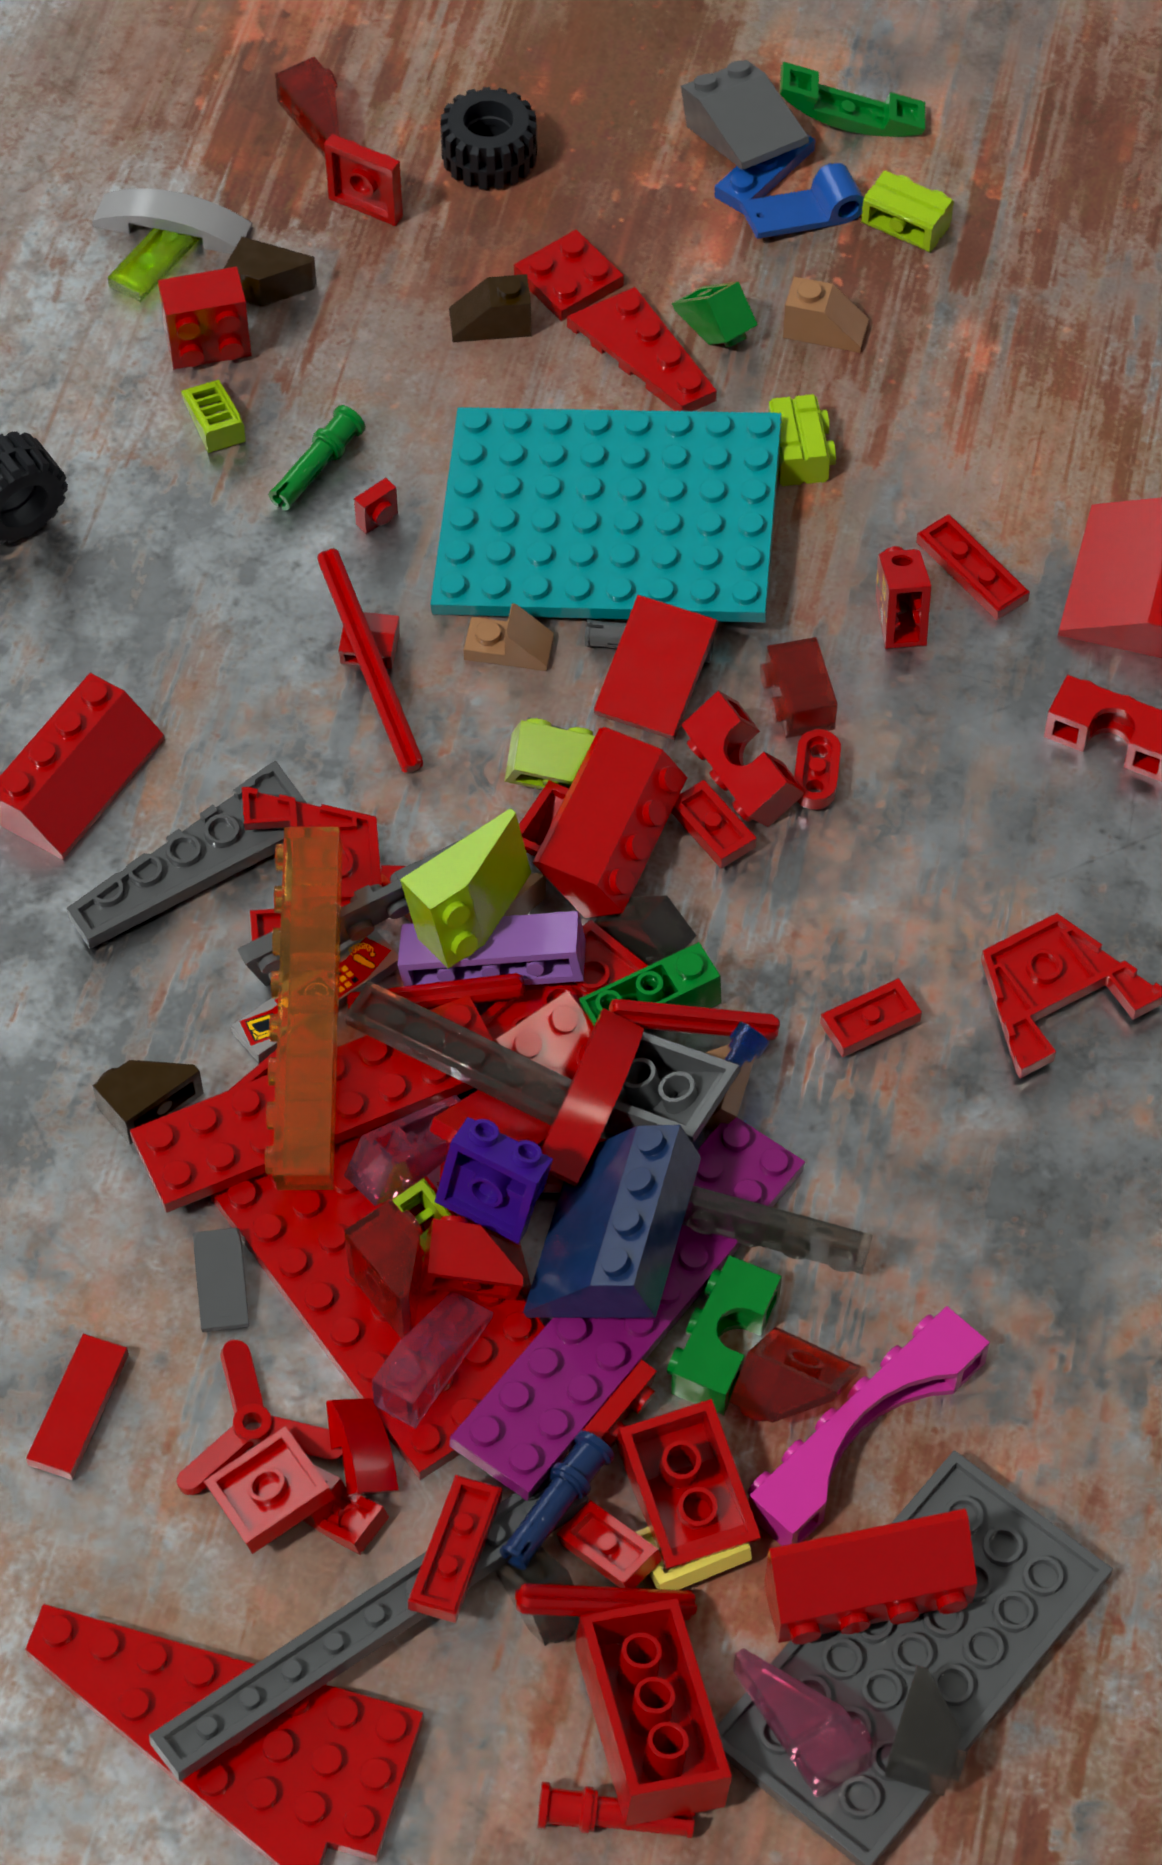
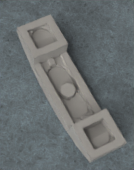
M151 188L122 189L104 194L92 220L93 227L130 234L135 224L201 237L204 249L232 254L241 237L248 238L252 230V223L218 204L184 193Z

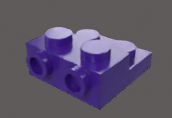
M467 1117L451 1141L434 1202L519 1244L527 1232L535 1203L544 1190L553 1159L542 1154L541 1148L532 1141L522 1140L518 1142L500 1133L497 1125L490 1120H474Z

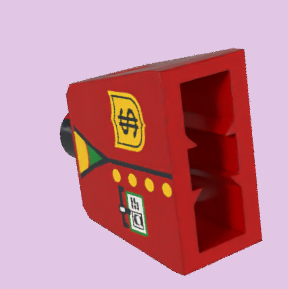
M898 546L889 547L878 554L875 592L885 649L926 646L931 582L921 551L917 549L904 550ZM899 601L905 602L909 607L905 614L898 615V612H901Z

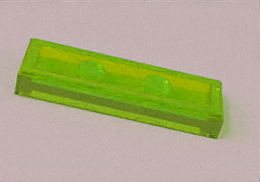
M153 228L107 277L109 287L141 302L158 284V280L163 279L201 237Z

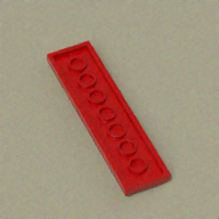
M468 994L130 1129V1134L165 1212L168 1213L495 1080L507 1072V1065Z

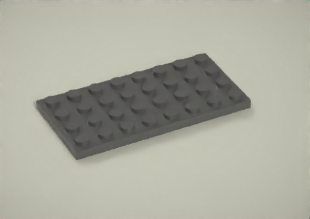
M955 1450L892 1523L966 1508L969 1517L977 1577V1588L973 1603L968 1604L965 1609L952 1614H941L938 1610L922 1613L915 1620L904 1624H892L888 1620L870 1624L869 1628L855 1634H842L840 1630L821 1634L819 1639L807 1644L797 1645L789 1641L717 1725L727 1761L856 1865H875L1107 1582L1113 1571L1112 1567Z

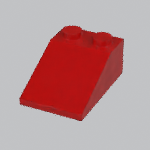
M712 1399L619 1428L616 1444L632 1490L662 1556L666 1570L761 1539Z

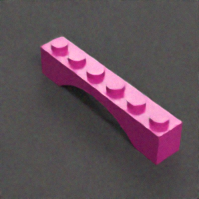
M948 1306L943 1308L935 1317L931 1314L924 1317L915 1327L912 1333L913 1338L903 1348L899 1345L893 1347L881 1361V1369L871 1379L864 1376L852 1387L847 1396L849 1400L838 1410L834 1407L827 1410L816 1423V1432L805 1442L801 1439L795 1441L784 1453L781 1460L783 1463L772 1474L765 1471L752 1483L748 1494L749 1505L755 1522L781 1546L803 1542L824 1521L827 1491L832 1473L844 1451L862 1430L881 1415L903 1404L930 1396L954 1394L985 1364L990 1342Z

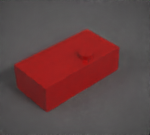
M678 1599L580 1615L575 1650L625 1826L725 1807L732 1775Z

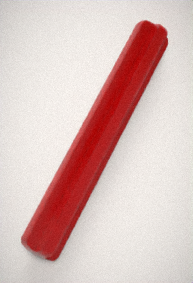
M512 973L351 992L348 994L347 1004L351 1016L363 1017L432 1009L468 994L473 1003L517 999L524 996L525 987L522 975Z
M614 999L609 1005V1011L644 1029L739 1038L753 1036L760 1040L772 1041L777 1038L780 1027L779 1019L773 1014L623 999Z
M524 1583L515 1592L516 1609L518 1612L534 1615L580 1616L677 1598L684 1620H689L692 1615L696 1614L698 1607L695 1603V1594L689 1590Z

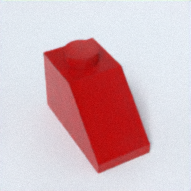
M454 1215L443 1216L440 1219L433 1218L426 1237L421 1288L516 1300L523 1286V1275L481 1225L471 1224L466 1218Z

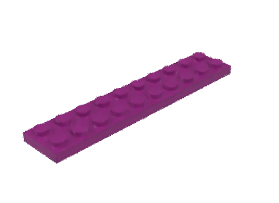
M738 1117L729 1124L720 1123L697 1150L701 1160L656 1318H552L450 1436L449 1446L528 1501L551 1474L552 1467L557 1462L560 1463L576 1444L574 1438L578 1432L583 1431L641 1360L645 1361L703 1292L713 1270H721L724 1267L728 1256L734 1255L799 1177L804 1169V1160Z

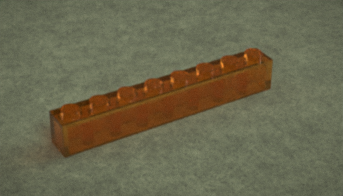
M284 827V844H276L275 847L276 871H283L282 886H274L275 913H281V928H273L272 949L274 956H280L279 971L271 972L272 999L278 998V1014H270L269 1035L271 1042H277V1055L275 1058L268 1059L269 1086H275V1102H267L266 1123L268 1130H274V1145L266 1146L265 1173L273 1174L277 1190H334L343 844L339 827Z

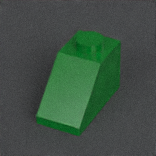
M739 281L702 286L671 303L674 311L708 345L724 343L725 347L736 345L747 338L746 331L758 325Z

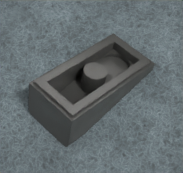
M226 1228L193 1233L201 1331L210 1332L249 1327L240 1229Z

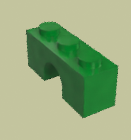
M731 1255L728 1256L722 1271L718 1269L713 1270L705 1289V1295L709 1296L703 1310L697 1307L694 1309L688 1322L686 1334L690 1335L687 1344L684 1349L676 1347L668 1364L667 1374L672 1375L671 1394L694 1404L712 1399L716 1412L725 1415L743 1376L745 1355L729 1349L719 1338L724 1333L734 1329H742L762 1336L780 1298L782 1276Z

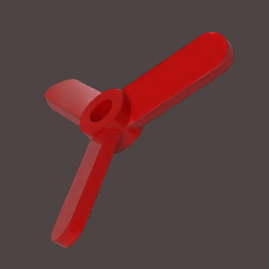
M233 1339L227 1341L220 1352L234 1411L233 1426L178 1474L176 1482L183 1494H198L207 1487L204 1480L285 1426L306 1455L327 1460H337L343 1456L342 1449L331 1450L329 1429L270 1415V1412L263 1404L250 1349L243 1341ZM250 1423L260 1424V1427L255 1430L246 1429V1426Z

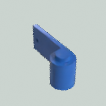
M833 163L823 166L818 171L809 190L744 200L740 202L739 207L756 238L759 239L852 222L862 214L864 196L846 165Z

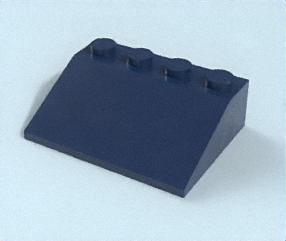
M681 1125L636 1126L606 1139L596 1145L577 1185L573 1186L565 1181L563 1182L523 1311L527 1318H656L701 1160V1156Z

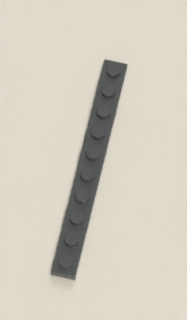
M550 1475L528 1501L514 1493L500 1502L469 1587L510 1560L512 1555L510 1554L504 1559L500 1554V1549L506 1544L551 1483ZM588 1496L575 1499L552 1532L571 1520L589 1502ZM426 1552L149 1734L151 1746L179 1782L428 1616L408 1610V1599Z

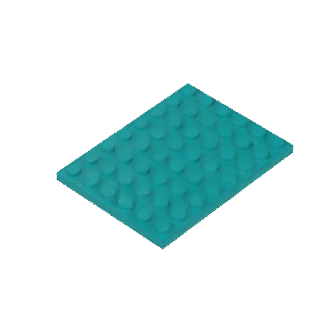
M458 407L430 603L432 614L509 616L511 604L514 603L533 617L628 619L637 595H641L717 619V621L766 623L780 452L781 413Z

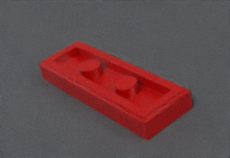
M950 514L917 533L916 543L996 620H999L1029 600L1030 591Z
M82 1334L26 1457L28 1466L71 1480L74 1479L129 1356L127 1347Z
M455 1475L408 1599V1610L453 1623L457 1622L502 1499L501 1487Z

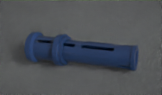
M582 1430L578 1432L574 1438L576 1445L562 1463L557 1462L552 1467L550 1474L551 1483L506 1544L501 1547L500 1554L504 1559L510 1554L512 1555L508 1562L514 1567L525 1570L528 1567L533 1556L574 1500L581 1499L589 1494L591 1491L590 1482L603 1465H609L615 1458L614 1452L608 1444L593 1433Z

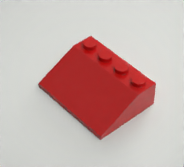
M1162 497L1091 505L1058 636L1162 658Z

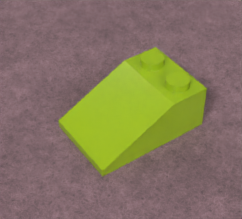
M511 808L400 879L418 940L448 969L462 959L471 956L476 950L486 944L531 874L516 812Z

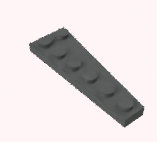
M277 761L270 763L233 790L234 795L219 806L215 807L212 804L202 811L200 819L183 831L177 829L166 837L167 843L151 854L143 853L129 863L123 871L115 873L67 907L70 921L89 949L292 845L290 827L245 830L242 787L256 788L259 793L279 797V794L295 797L296 801L307 803Z
M457 842L394 872L389 878L390 884L384 887L380 884L367 885L354 891V896L351 898L350 903L343 907L336 906L331 908L330 904L313 911L315 917L310 923L300 928L291 929L290 925L287 924L237 949L245 965L265 986L271 983L278 985L290 980L295 976L296 969L309 962L318 963L324 961L335 953V948L350 939L351 941H358L367 937L375 930V925L388 918L398 919L408 914L410 911L400 879Z

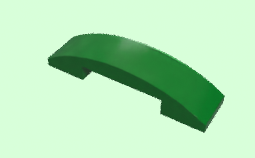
M784 61L781 65L780 95L796 109L817 121L849 132L882 137L921 135L925 130L924 101L892 92L889 93L885 102L819 84V71Z

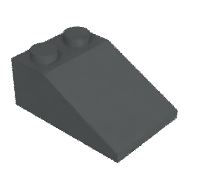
M748 60L732 62L727 68L712 74L699 75L694 81L681 86L686 126L742 170L809 143L808 135L770 79Z
M643 1032L626 1080L603 1131L612 1135H618L636 1126L681 1125L690 1141L695 1142L741 1069L738 1064Z

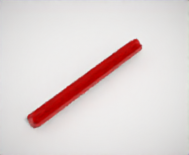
M335 548L323 551L317 556L319 566L401 770L404 773L419 770L424 764L422 756L339 551Z

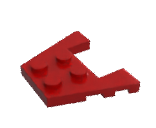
M242 787L245 830L291 828L296 907L250 910L252 941L287 924L290 925L291 929L300 928L310 923L315 917L313 911L330 904L331 908L336 906L343 907L350 903L351 898L354 896V891L367 885H382L376 816L321 804V807L298 802L295 797L279 794V797L259 793L256 788Z
M1058 913L982 950L981 962L1015 1071L1019 1078L1055 1060V1049L1034 1023L1035 1021L1103 986L1108 987L1132 1020L1162 1005V986L1157 982L1151 985L1137 975V968L1125 960L1119 962L1101 950V943Z

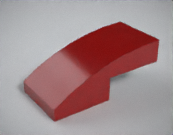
M367 1398L326 1401L331 1450L342 1449L347 1496L387 1494L399 1491L389 1439L373 1400Z
M315 1466L330 1487L335 1499L302 1521L333 1541L361 1555L389 1519L383 1506L361 1495L347 1496L346 1486L340 1477Z

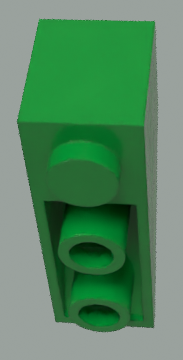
M700 942L579 998V1003L593 1026L603 1008L609 1010L610 1002L614 999L712 1008L722 1003L721 976Z

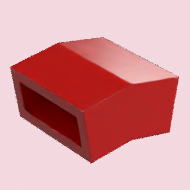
M363 612L386 669H393L400 636L399 616ZM343 626L338 650L340 663L360 666Z

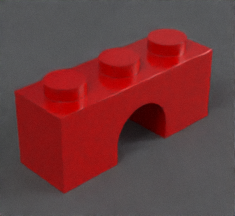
M1067 674L1048 711L1043 737L1084 752L1089 740L1095 735L1101 733L1118 735L1128 745L1123 768L1162 782V710L1137 701L1129 695L1118 694L1097 686L1089 680H1081Z
M718 690L681 724L690 737L687 745L697 757L703 761H708L713 768L709 772L711 778L721 789L730 791L736 799L732 802V806L745 821L755 820L769 827L806 793L784 762L766 752L761 753L753 762L744 765L743 753L745 747L760 730L739 702Z

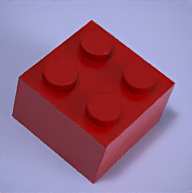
M237 266L158 280L164 329L173 370L252 356L246 301Z

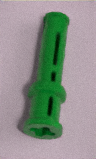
M339 405L333 411V418L324 428H319L313 433L312 445L277 485L269 491L268 496L274 505L278 508L281 506L282 510L288 511L330 461L340 459L345 454L346 445L354 436H360L366 428L363 419L356 411L348 406Z

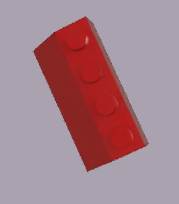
M89 673L0 775V826L64 860L165 740L164 734L126 691Z
M607 727L599 728L532 863L584 918L623 913L688 777L663 749Z
M966 1508L769 1548L764 1590L778 1643L792 1641L793 1644L797 1645L807 1644L819 1639L821 1634L841 1630L842 1634H855L866 1630L873 1623L890 1620L892 1624H904L915 1620L922 1613L938 1610L941 1614H952L965 1609L968 1604L973 1603L977 1588L969 1517Z

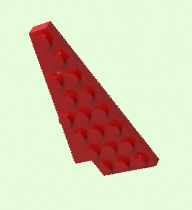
M47 1604L42 1605L25 1648L27 1656L273 1865H322L328 1848L370 1861H378L424 1722V1712L325 1684L179 1782L151 1746L149 1734L255 1664Z

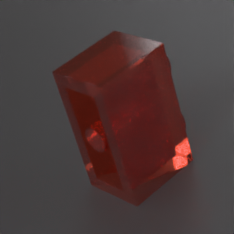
M817 637L768 645L766 663L760 664V677L763 688L771 689L773 696L770 698L771 715L774 723L781 722L785 738L802 736L814 729L835 730L838 704Z

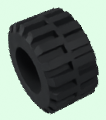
M482 87L480 91L471 89L466 91L464 96L457 95L453 98V103H448L444 108V114H441L440 119L442 160H444L446 171H451V177L456 181L463 180L466 186L472 187L477 185L479 189L487 190L488 187L501 189L504 188L505 184L512 186L519 182V177L525 178L530 174V168H534L537 156V123L535 111L531 110V104L527 100L521 101L519 94L515 92L509 94L507 89L498 88V90H491V87Z
M18 431L10 432L6 436L0 434V544L6 541L9 543L17 542L20 538H27L33 535V532L36 530H41L47 525L46 522L50 518H54L58 513V507L64 503L66 498L64 493L68 491V484L65 481L67 478L64 472L37 438H33L31 434L26 432L21 435Z

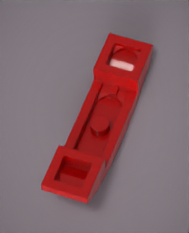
M605 1008L601 1010L584 1048L585 1052L559 1112L541 1146L542 1154L553 1159L549 1174L573 1186L577 1185L604 1130L626 1080L644 1031L643 1027Z

